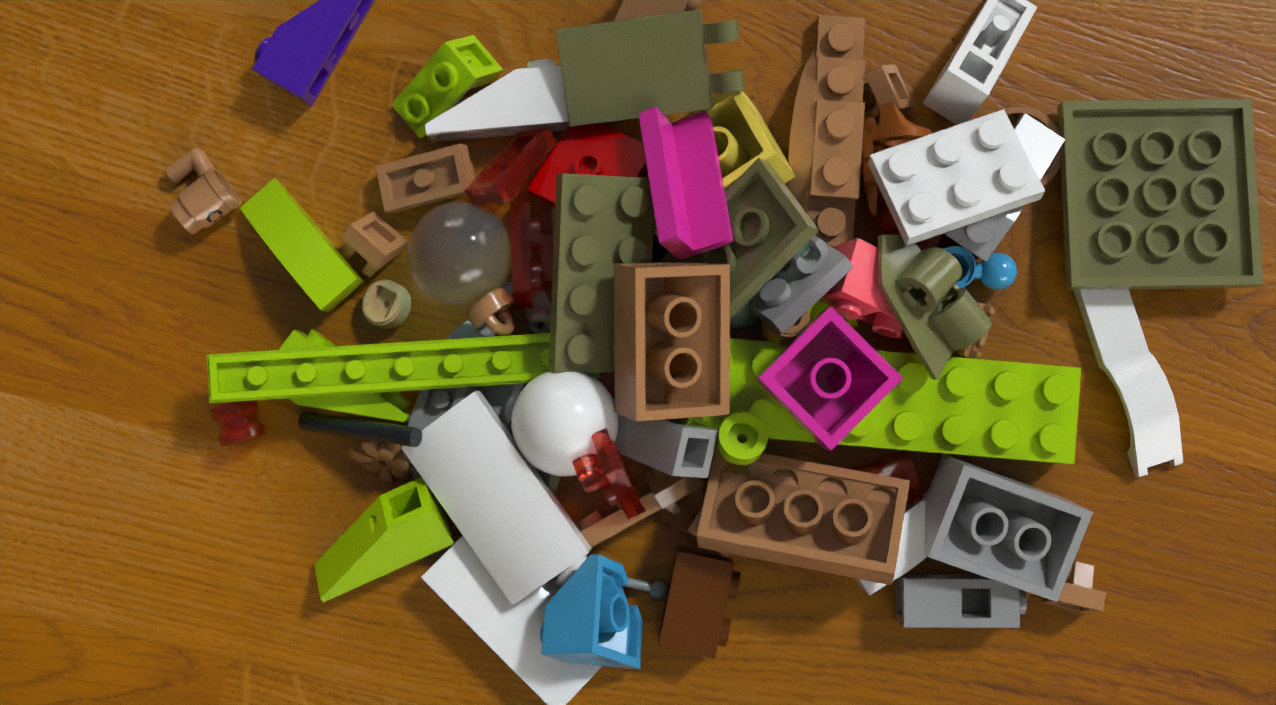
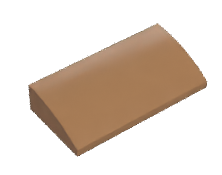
M716 445L697 531V544L699 548L892 585L910 480L764 453L753 463L737 465L727 461L720 454Z

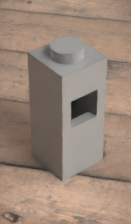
M618 413V434L611 449L612 451L671 476L708 478L719 430L687 418L636 422Z
M905 573L895 579V621L903 627L1020 628V615H1025L1027 609L1026 591L978 574Z

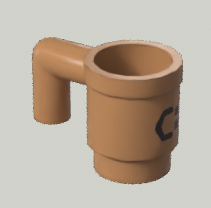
M199 148L191 149L165 169L166 174L175 184H178L194 171L199 176V179L178 194L179 198L169 205L176 219L193 235L202 228L208 229L230 211L242 205V201L232 185L214 167L206 153Z

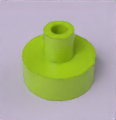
M747 412L734 413L722 422L716 440L720 454L727 461L737 465H747L755 462L762 455L768 442V432L765 424L757 416Z

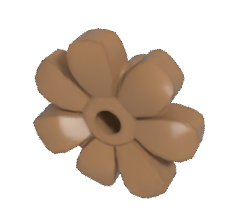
M364 440L362 445H358L353 453L354 459L357 462L363 463L362 467L368 472L376 474L379 471V480L384 483L393 484L396 478L407 480L412 474L410 470L411 461L405 453L400 452L403 445Z

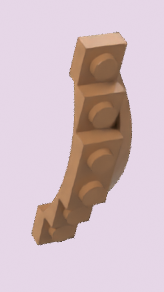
M819 14L816 25L815 49L804 67L793 109L788 145V163L796 177L787 182L788 189L818 228L819 232L816 236L833 248L853 240L855 205L856 200L859 198L865 103H863L865 74L863 51L866 18Z

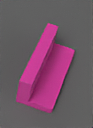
M657 107L638 113L659 243L679 260L730 244L733 241V234L711 116L703 111L672 123Z

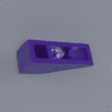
M375 0L317 1L278 26L271 37L268 36L262 40L255 52L254 60L256 63L252 69L265 80L306 104L313 106Z

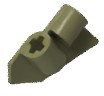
M901 234L878 236V285L928 374L933 380H937L940 378V374L955 350L970 346L983 337L992 326V321L964 287L959 288L956 284L962 276V268L958 260L951 253L938 247L921 251L915 243L906 246Z

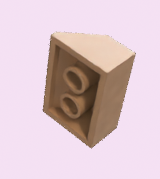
M672 262L614 264L616 413L636 422L729 415V264Z

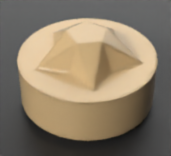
M379 280L373 283L365 292L362 300V311L365 318L370 323L384 329H393L401 325L411 310L409 292L406 288L391 280Z

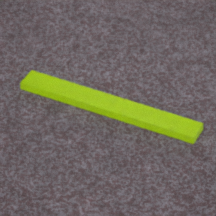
M550 333L207 354L209 403L529 383L537 376L548 372ZM587 373L594 378H600V373Z

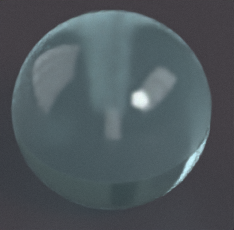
M455 201L433 208L418 221L408 242L407 257L410 272L415 282L428 296L440 303L451 306H470L494 289L502 287L512 266L513 248L507 229L494 213L475 203Z

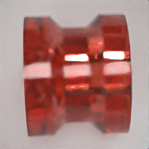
M257 400L231 402L209 411L212 421L218 423L221 431L217 438L220 447L234 445L267 434L265 425L257 419L256 410L259 407Z

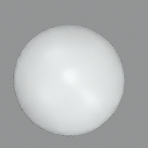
M548 371L534 378L523 388L517 397L511 418L513 438L523 457L535 468L556 476L582 474L600 464L611 451L616 441L619 426L618 413L615 412V402L607 388L593 376L578 372L553 373Z

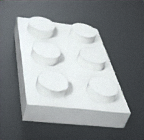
M1004 109L871 154L868 161L871 172L906 246L1040 200L1045 192Z

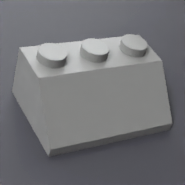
M942 454L925 498V555L943 563L1058 602L1093 511L1064 497Z

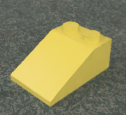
M743 91L719 93L713 97L714 107L712 109L692 111L682 118L684 119L703 111L711 116L725 192L758 157L769 162L785 184L796 177L759 111ZM654 213V229H653V234H654L656 237H658L657 226H656V220H655V213Z

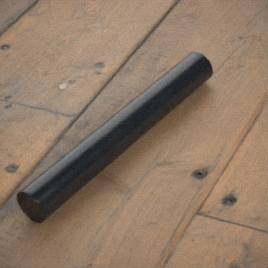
M303 412L298 419L299 428L306 431L410 447H418L422 441V431L416 427L312 412Z

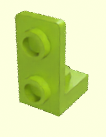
M474 35L444 42L393 101V108L419 138L426 137V123L453 108L469 89L493 82L503 69Z

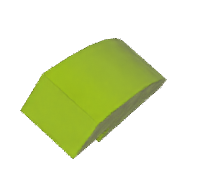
M272 179L240 207V210L262 240L320 310L329 313L364 282L336 250L337 247L278 179Z

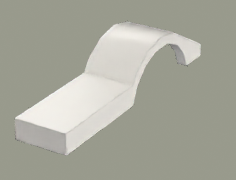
M1129 289L1074 290L1098 366L1114 384L1128 419L1130 448L1127 454L1135 477L1148 475V467L1169 461L1171 466L1182 464L1183 453L1180 423L1174 395L1163 370L1155 357L1149 352Z

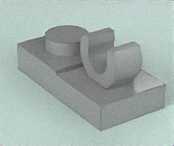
M816 236L808 242L810 248L802 256L795 254L788 261L791 266L785 272L782 271L773 280L766 283L762 290L748 303L758 318L781 334L788 330L853 268L846 255L830 247Z

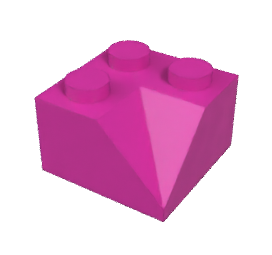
M830 306L824 309L754 380L823 449L832 450L903 377Z

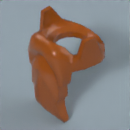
M893 102L881 104L879 121L869 117L864 120L861 172L864 196L872 216H880L884 221H890L891 214L868 165L870 155L933 133L930 129L921 127L913 115H903Z

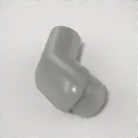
M503 280L501 288H505L513 298L514 303L511 306L523 309L530 323V329L535 334L550 333L551 299L547 292L539 287Z

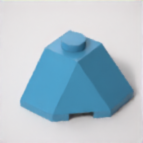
M599 554L590 555L545 605L544 622L540 629L541 655L567 663L640 669L643 620L638 606H629L622 586H626L629 581L622 564Z

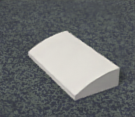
M474 391L422 430V441L418 447H401L512 605L560 574L592 549L538 471L520 453L513 436L481 391Z
M464 536L421 577L547 705H566L602 667L567 663L541 655L540 629L544 622L545 605L562 587L554 584V578L512 605Z

